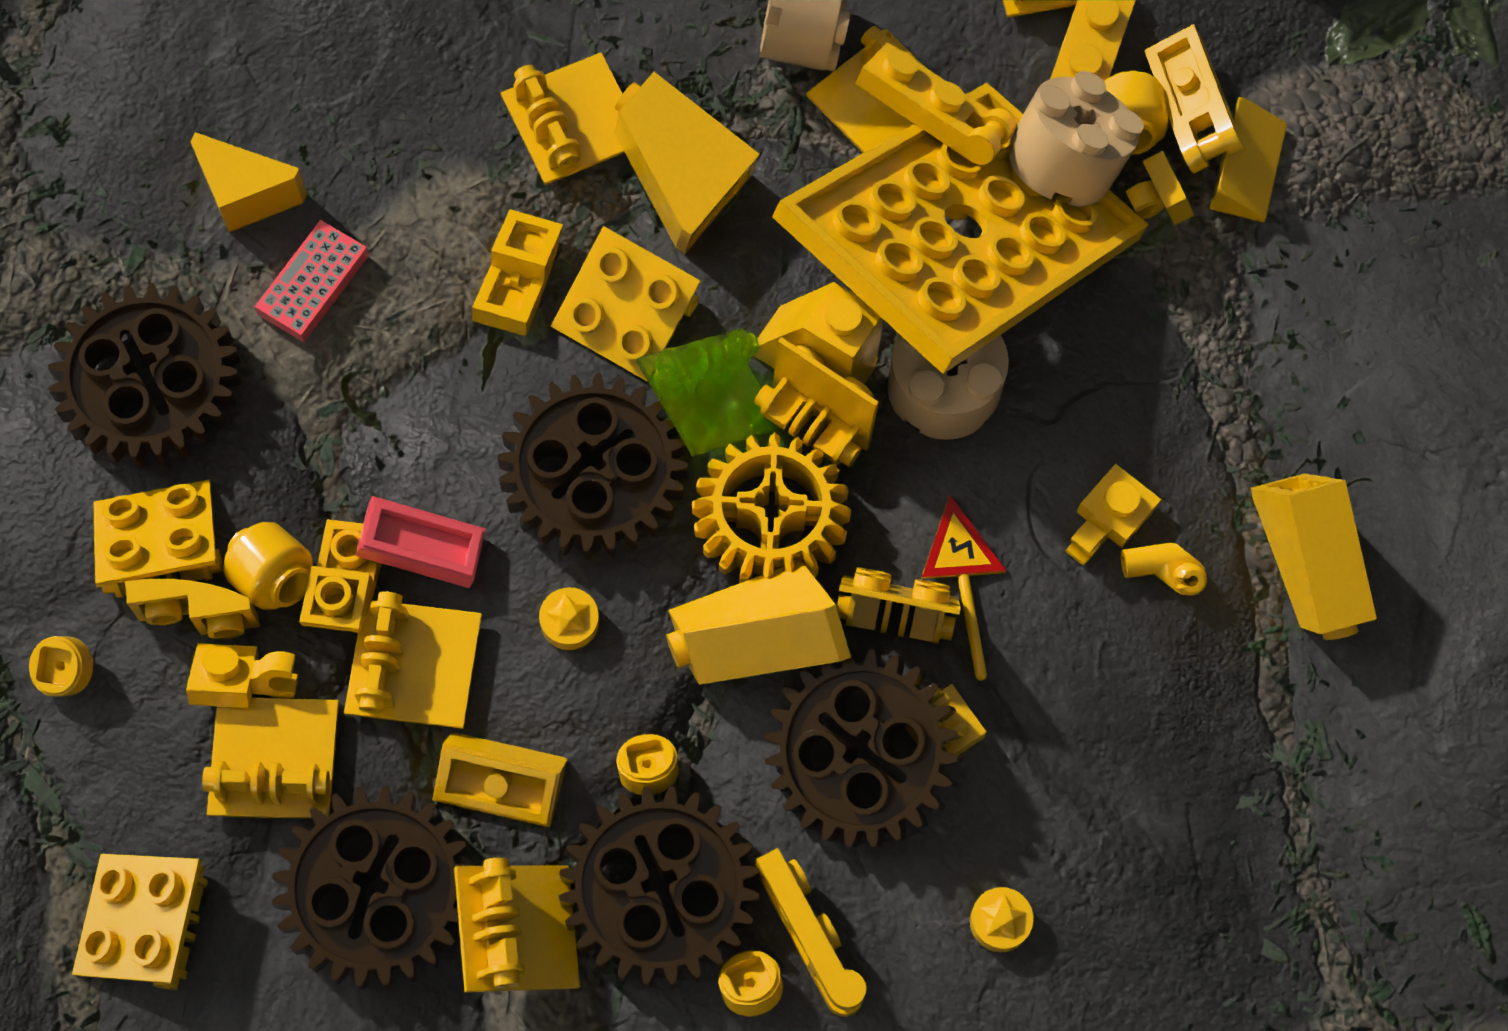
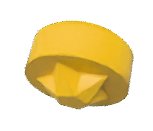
M567 587L558 589L546 597L540 608L539 621L542 633L550 644L563 650H576L589 644L597 634L599 613L595 601L588 593L577 588Z
M48 637L42 640L31 654L29 661L31 680L40 692L48 696L75 695L88 685L92 677V655L88 647L75 637Z
M644 734L633 737L624 743L618 751L616 762L619 778L622 785L632 793L642 795L643 788L649 786L651 792L655 795L667 790L677 779L679 766L676 749L668 739L662 736Z
M1005 887L993 888L983 893L975 902L970 914V928L973 936L979 944L994 952H1009L1018 948L1027 939L1033 926V912L1027 899L1019 892Z
M745 951L738 953L727 960L719 973L718 981L726 1006L736 1014L742 1016L764 1014L771 1010L782 996L783 981L779 967L772 957L763 952Z

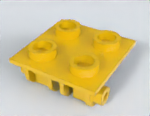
M877 26L871 27L862 36L861 43L865 48L806 93V96L862 153L914 124L855 84L862 67L887 42L897 49L909 53L918 63L923 65L888 29L880 30Z
M602 52L545 75L542 71L536 70L533 65L522 66L514 73L516 81L513 88L500 92L544 185L625 153L614 133L619 113L615 109V105L622 92Z
M603 226L551 327L643 380L649 381L683 315L689 317L696 309L700 297L695 295L701 280Z
M780 337L777 342L773 388L767 384L764 385L754 400V404L761 408L760 415L784 430L798 413L788 431V434L793 437L802 430L812 415L815 416V421L803 438V444L810 446L825 426L828 425L813 444V450L820 448V451L823 452V457L836 464V466L842 462L850 467L859 456L862 448L867 451L870 447L879 402L873 398L869 388L853 377L847 376L842 378L827 368L823 359L811 348L802 344L794 346Z
M210 479L93 502L96 587L102 588L104 595L115 593L117 598L124 597L126 595L125 581L146 578L159 579V575L164 574L167 579H177L176 572H180L182 580L198 581L205 579L208 581L213 579V573L223 572L220 551L215 549Z
M859 567L856 569L855 576L843 575L839 591L851 593V597L839 594L837 611L839 618L846 620L845 626L875 630L880 600L883 599L886 600L880 633L886 634L893 601L904 604L898 630L899 637H904L909 608L912 605L915 606L909 638L929 641L934 644H939L940 639L952 640L956 618L945 616V612L959 615L960 602L958 597L950 596V586L921 579H915L913 588L890 584L891 574Z
M379 592L378 600H372L361 633H358L344 714L464 729L482 613L401 604L402 596L400 594Z
M251 698L249 708L217 707L211 767L204 768L202 777L203 791L209 792L207 816L312 819L310 809L315 807L328 817L331 808L339 701Z
M101 854L72 975L153 982L155 987L177 990L179 980L186 979L188 973L185 971L190 948L183 946L184 942H195L196 938L195 934L187 931L188 924H199L200 916L191 912H198L203 888H206L208 880L203 878L205 867L201 866L202 860Z
M491 858L483 861L484 866L454 867L465 993L580 988L575 931H568L565 923L573 914V908L562 907L559 900V895L571 890L570 885L561 881L559 875L561 869L569 868L568 865L509 866L508 858Z

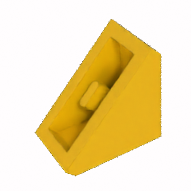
M195 132L191 144L228 232L303 204L307 191L299 168Z

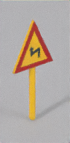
M949 495L921 579L958 578L975 677L977 680L983 681L987 677L969 576L1006 573L1007 570L952 496Z

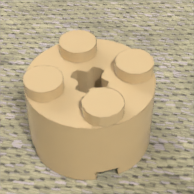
M769 0L759 57L822 71H835L840 46L844 45L849 24L850 12L846 11L848 0Z
M1080 71L1075 77L1052 78L1039 86L1018 122L1014 135L1009 140V143L1012 142L1013 148L1009 154L1010 163L1021 180L1038 194L1051 199L1056 192L1072 197L1068 205H1092L1102 200L1108 193L1136 148L1144 124L1136 113L1128 110L1117 97L1106 90V84L1099 76L1091 72Z
M898 334L893 346L887 382L889 400L895 413L903 421L907 420L910 424L920 429L919 433L934 439H958L976 432L995 411L1006 380L1008 352L1001 335L951 368L948 372L955 376H947V372L942 374Z

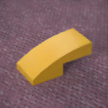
M509 210L491 249V266L472 306V321L522 336L527 335L553 266L563 233V224L515 210Z

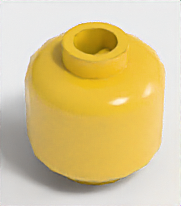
M1140 71L1120 72L1107 78L1104 81L1106 90L1117 97L1128 110L1136 113L1144 124L1138 144L1131 155L1141 154L1150 150L1164 138L1169 128V117L1163 86L1156 77Z
M261 522L240 530L232 537L225 555L223 571L227 581L242 595L248 597L252 604L262 610H275L280 607L292 606L303 598L307 588L310 569L313 566V560L310 551L280 525L274 522Z

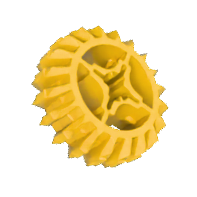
M776 432L770 435L768 447H760L758 440L751 434L746 439V452L742 453L737 447L729 443L725 448L727 463L711 459L708 463V473L711 478L698 479L696 491L702 497L692 502V514L701 518L694 524L695 536L701 539H708L703 545L704 555L707 558H715L722 555L719 562V571L723 575L732 572L738 566L741 568L739 582L742 583L752 579L754 574L770 578L774 574V570L782 567L785 568V571L793 572L795 569L794 563L802 561L812 575L816 577L819 570L816 560L826 564H831L835 560L836 551L832 545H843L845 543L847 531L841 525L850 521L851 509L841 504L848 498L847 486L844 484H834L839 474L836 464L819 468L823 460V452L820 451V448L804 456L801 454L803 441L799 437L791 442L788 449L780 447V437ZM764 475L762 483L756 489L738 492L737 497H729L733 490L743 482ZM782 476L802 485L810 493L814 501L807 500V495L796 494L788 490L783 483ZM771 491L775 494L774 506H777L778 517L774 518L773 532L768 531V517H765L764 506L769 503V493ZM727 522H736V528L749 529L754 532L760 540L761 548L750 545L740 539L730 529ZM805 526H815L811 533L800 542L778 549L780 540L787 533L804 531Z

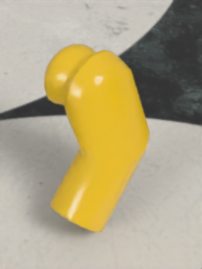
M1164 543L1121 550V566L1125 578L1154 574L1175 592L1187 596L1199 594L1207 584L1204 566L1176 543Z

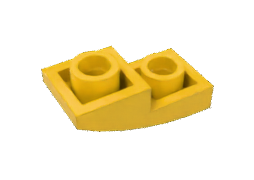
M327 519L317 566H311L299 621L301 626L361 633L382 564L355 556L363 526L362 523Z
M141 579L125 581L127 605L139 621H146L150 625L174 624L182 620V615L189 614V618L200 635L208 634V637L212 639L236 638L244 634V629L260 627L259 615L250 599L232 590L191 580Z

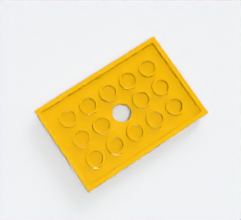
M988 83L966 94L989 110L1002 108L1009 111L1014 116L1016 124H1018L1023 115ZM916 124L911 125L780 200L772 216L942 374L1136 243L1149 226L1147 222L1110 190L1102 200L1088 206L1068 205L1072 197L1056 192L1051 199L1038 194L1021 180L1011 166L1009 154L1013 149L1012 142L1009 143L1008 141L1005 145H1002L1000 151L990 163L978 165ZM945 216L953 220H964L969 216L979 224L982 233L979 238L962 236L955 232L946 222Z

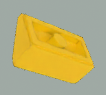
M1238 97L1232 117L1242 136L1245 148L1230 156L1227 152L1222 154L1210 209L1265 222L1287 123L1254 102Z
M451 733L442 744L432 801L550 827L566 770L567 758L465 734Z

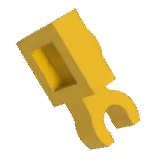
M1115 464L1080 503L1077 513L1087 521L1070 539L1072 543L1065 552L1084 566L1107 538H1110L1123 548L1156 510L1161 498Z
M197 643L186 687L189 705L249 708L252 694L268 695L282 699L294 698L298 683V674H293L295 654L276 651L266 654L259 660L257 646Z

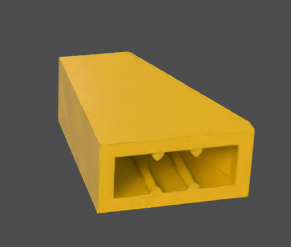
M653 72L641 86L633 82L617 101L615 109L619 113L614 133L672 242L685 255L753 175L760 154L661 76Z
M832 282L781 305L750 348V354L775 369L777 342L782 337L794 346L802 344L814 350L823 359L825 366L842 378L847 376L853 377L865 384L876 368L883 319L856 294Z
M1304 473L1252 487L1253 501L1300 628L1322 634L1325 640H1334L1358 633L1357 624L1376 620L1377 617L1346 480Z
M802 561L794 563L795 569L793 572L785 571V568L782 567L774 570V574L770 578H765L761 575L669 610L675 629L674 632L666 634L671 654L678 668L688 665L699 685L835 663L851 658L836 604Z

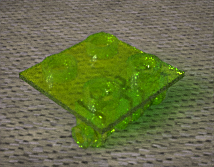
M735 329L730 333L727 332L678 347L668 348L639 357L636 360L692 457L728 446L729 443L734 444L744 441L751 434L756 437L781 429L760 415L761 408L754 404V400L762 388L747 365L752 359L753 354H756L759 349L758 339L752 332Z

